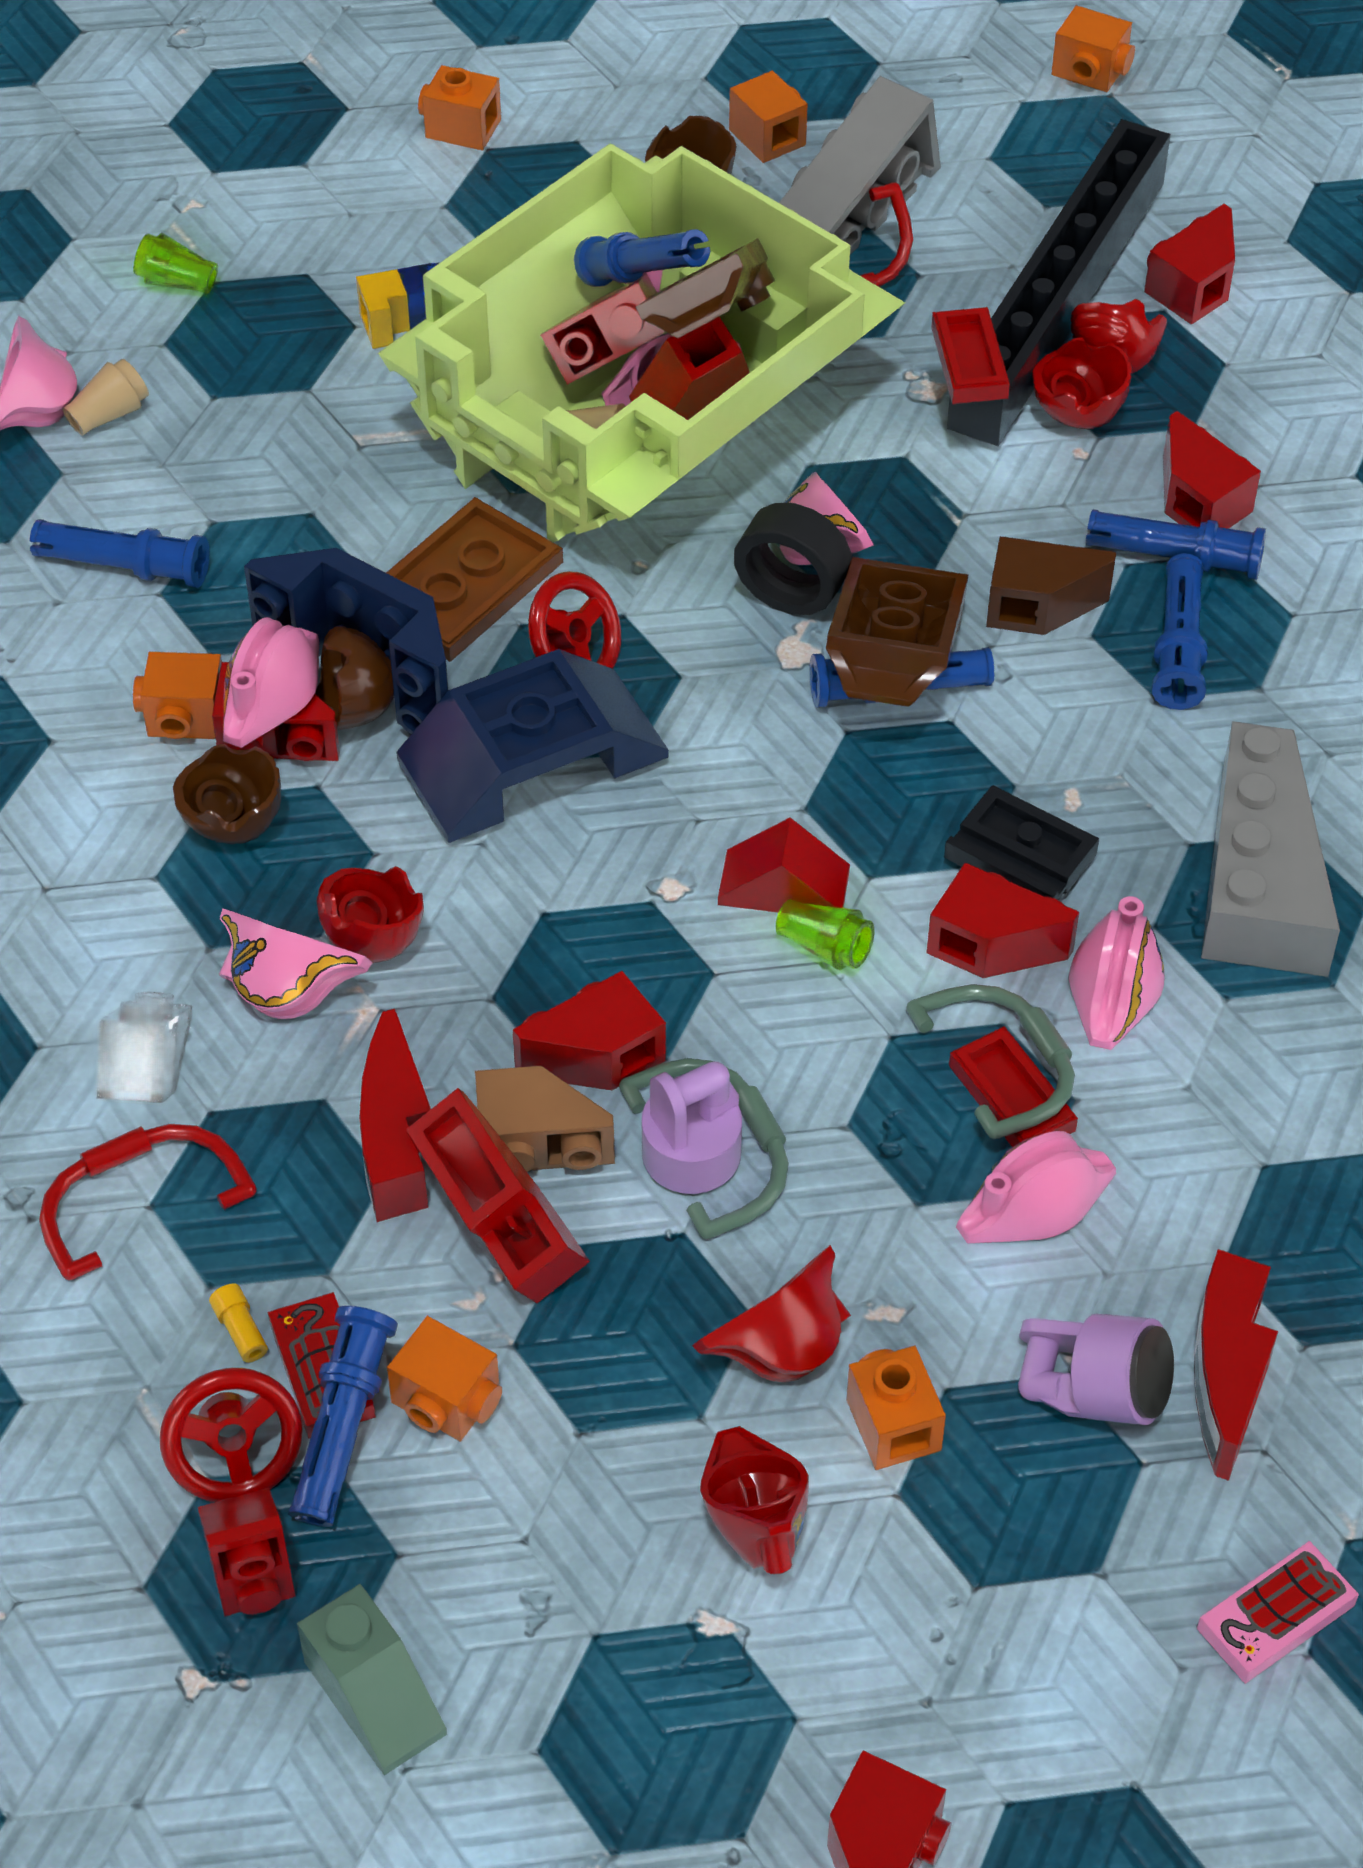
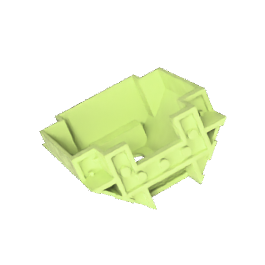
M610 143L423 274L426 319L378 352L390 372L395 371L406 378L418 397L412 400L410 404L433 440L443 436L456 456L457 468L453 471L463 487L467 489L489 471L495 469L546 503L547 539L555 542L559 541L566 534L575 532L576 535L599 528L607 521L616 518L618 521L631 518L895 312L905 302L849 269L850 244L688 149L680 146L664 159L655 155L643 163L640 159L633 157ZM693 229L702 231L709 241L694 244V248L710 247L711 251L707 262L701 267L663 270L660 290L758 238L768 257L766 264L775 279L773 283L766 286L770 297L742 312L737 303H734L729 312L719 316L734 340L740 343L750 371L748 375L689 420L646 393L641 394L597 429H594L566 411L605 406L602 397L603 390L617 375L628 356L636 350L634 349L567 385L540 336L546 330L587 305L625 285V283H618L613 280L606 286L592 287L585 284L578 277L574 266V255L577 246L582 240L592 236H602L608 239L615 233L630 232L639 238L681 233Z

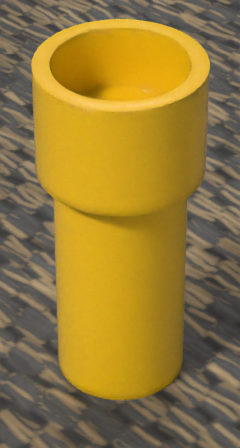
M234 1283L227 1284L215 1290L209 1298V1303L219 1322L225 1324L244 1362H254L262 1358L267 1353L268 1347L249 1312L250 1304L240 1285Z

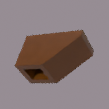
M1000 536L990 587L986 627L1045 635L1109 602L1116 552Z

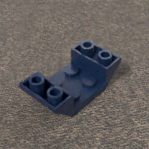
M338 548L251 559L244 566L252 626L262 618L268 617L279 621L282 626L291 625L316 633L319 638V656L322 653L326 634L336 626L356 629L368 635L377 643L391 660L397 723L410 734L414 732L447 693L446 658L432 596Z
M560 649L448 690L396 752L397 761L448 843L504 822L502 790L598 753L615 779L669 758V749L616 671Z

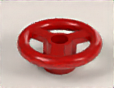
M567 571L550 577L541 585L532 601L528 619L529 639L535 658L560 649L591 661L588 647L591 639V627L601 617L604 640L600 657L596 663L614 668L621 647L620 620L610 595L595 579L580 572ZM564 590H578L589 597L578 611L567 612L550 607L553 599Z
M246 1368L215 1370L191 1381L170 1403L160 1429L161 1455L168 1472L182 1488L192 1495L210 1502H218L266 1488L271 1490L285 1478L298 1457L303 1435L302 1419L298 1406L291 1394L272 1377ZM240 1389L258 1394L249 1402L245 1397L237 1393H219L210 1397L202 1405L198 1415L190 1413L203 1399L220 1391ZM276 1412L281 1424L280 1445L268 1465L252 1476L247 1451L253 1443L256 1429ZM236 1424L241 1426L239 1432L234 1436L223 1437L218 1435L221 1429L227 1425ZM181 1437L205 1442L208 1447L225 1457L231 1482L209 1479L194 1470L184 1455Z

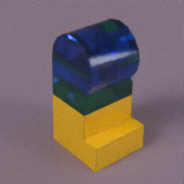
M429 263L356 276L359 314L373 349L390 345L394 342L393 334L409 331L426 319L423 274L439 263Z

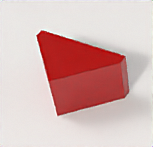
M789 817L727 849L718 894V905L842 920L850 864Z

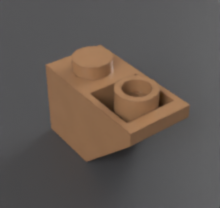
M531 1066L475 1071L477 1109L494 1128L527 1172L530 1170L567 1167L574 1170H586L597 1165L615 1164L613 1115L544 1067Z

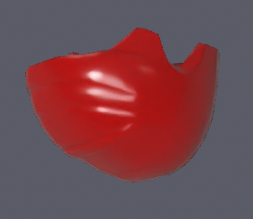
M1138 299L1123 305L1102 302L1082 303L1077 305L1071 312L1070 320L1072 322L1071 332L1073 339L1083 338L1091 346L1115 344L1123 349V352H1126L1129 358L1128 362L1132 366V373L1143 368L1153 358L1167 325V319L1161 314L1151 321H1147L1144 304Z
M1083 338L1072 339L1058 350L1044 356L1035 365L1033 380L1036 398L1046 413L1064 425L1080 429L1100 427L1112 420L1127 399L1132 374L1131 363L1128 362L1129 358L1126 352H1123V349L1113 343L1105 346H1091Z
M396 866L390 868L385 873L362 868L340 869L324 878L316 900L320 923L333 946L363 955L372 963L388 961L400 955L414 941L424 913L422 893H415L406 872Z

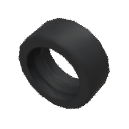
M773 503L759 509L734 548V566L741 582L756 598L771 608L791 615H812L826 609L844 582L852 558V553L845 536L831 520L814 509L796 503ZM768 543H777L794 549L806 557L816 569L818 575L805 574L793 570L782 563L770 550Z

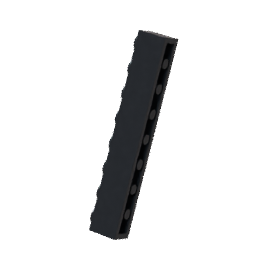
M1124 119L1120 120L991 317L1010 383L1008 399L952 404L951 398H949L947 429L999 446L1034 390L1033 369L1044 356L1058 350L1071 332V312L1077 305L1090 302L1163 186L1171 134Z

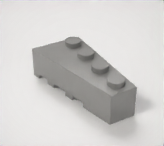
M879 76L867 93L863 92L857 97L852 106L851 113L840 127L829 132L820 152L809 166H805L798 171L793 180L792 187L779 203L850 244V254H852L859 247L862 231L866 227L876 231L887 220V210L891 204L890 197L872 202L869 196V189L896 182L900 185L906 202L916 192L917 184L914 181L921 174L931 178L941 168L933 99Z
M1232 721L1222 771L1201 958L1328 977L1340 928L1295 732L1292 729Z

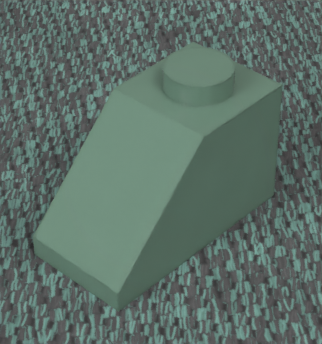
M361 1584L297 1623L306 1666L383 1775L391 1772L447 1735L446 1727L401 1638Z

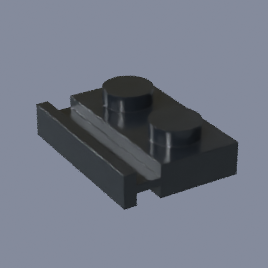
M992 785L961 822L960 830L954 837L950 836L946 841L944 858L960 866L968 863L986 872L997 873L1009 882L1044 897H1052L1058 900L1063 893L1066 894L1097 855L1099 838Z

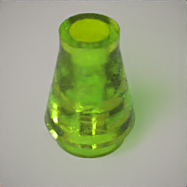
M163 232L158 236L147 233L138 246L133 271L135 275L143 277L145 284L195 290L209 294L217 278L218 263L203 258Z
M789 899L782 905L776 919V932L778 935L791 939L837 970H841L846 966L852 969L860 967L869 955L874 940L875 929L873 922L864 919L862 912L857 909L806 904Z

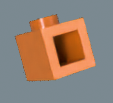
M1076 5L1056 32L1051 75L1108 92L1120 74L1125 76L1132 65L1135 55V46L1130 44L1132 22Z
M441 65L431 83L425 84L419 95L418 112L420 115H424L425 138L483 151L501 121L499 78L467 71L463 68Z
M772 70L730 88L729 130L762 163L768 162L806 145L808 103L801 98L794 87H790Z
M148 653L144 676H136L133 685L135 712H143L148 737L215 739L212 712L222 663L221 654Z
M428 1315L387 1366L391 1403L404 1409L407 1416L420 1428L432 1433H437L440 1430L460 1442L476 1421L482 1424L490 1418L502 1395V1387L499 1385L497 1354Z
M916 1345L897 1351L890 1349L876 1350L864 1356L859 1362L849 1364L846 1401L875 1471L942 1451L946 1414Z

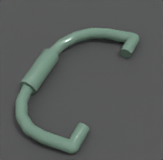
M977 984L947 988L908 1002L906 1006L907 1012L921 1033L929 1032L934 1026L927 1012L953 1003L978 1000L995 1002L1012 1009L1021 1017V1025L1049 1066L1056 1068L1058 1073L1056 1090L1041 1105L1000 1121L997 1120L988 1105L984 1104L976 1108L974 1115L990 1138L999 1139L1034 1127L1058 1114L1070 1099L1075 1079V1073L1070 1062L1072 1051L1040 1007H1032L1023 997L1003 988Z
M684 1058L661 1063L622 1079L619 1088L632 1112L638 1114L643 1112L646 1104L639 1089L649 1086L652 1077L663 1072L668 1073L671 1077L680 1076L715 1061ZM729 1068L727 1069L730 1074V1082L739 1094L741 1113L763 1151L769 1152L772 1168L770 1180L759 1197L740 1209L710 1220L701 1202H695L688 1206L686 1211L703 1239H711L745 1225L769 1210L785 1188L789 1165L783 1146L786 1142V1137L756 1086H749L737 1072Z

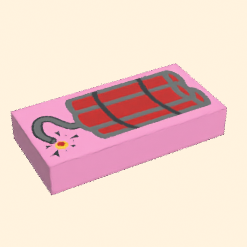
M1308 1541L1199 1618L1197 1630L1246 1684L1353 1608L1359 1594L1321 1552Z

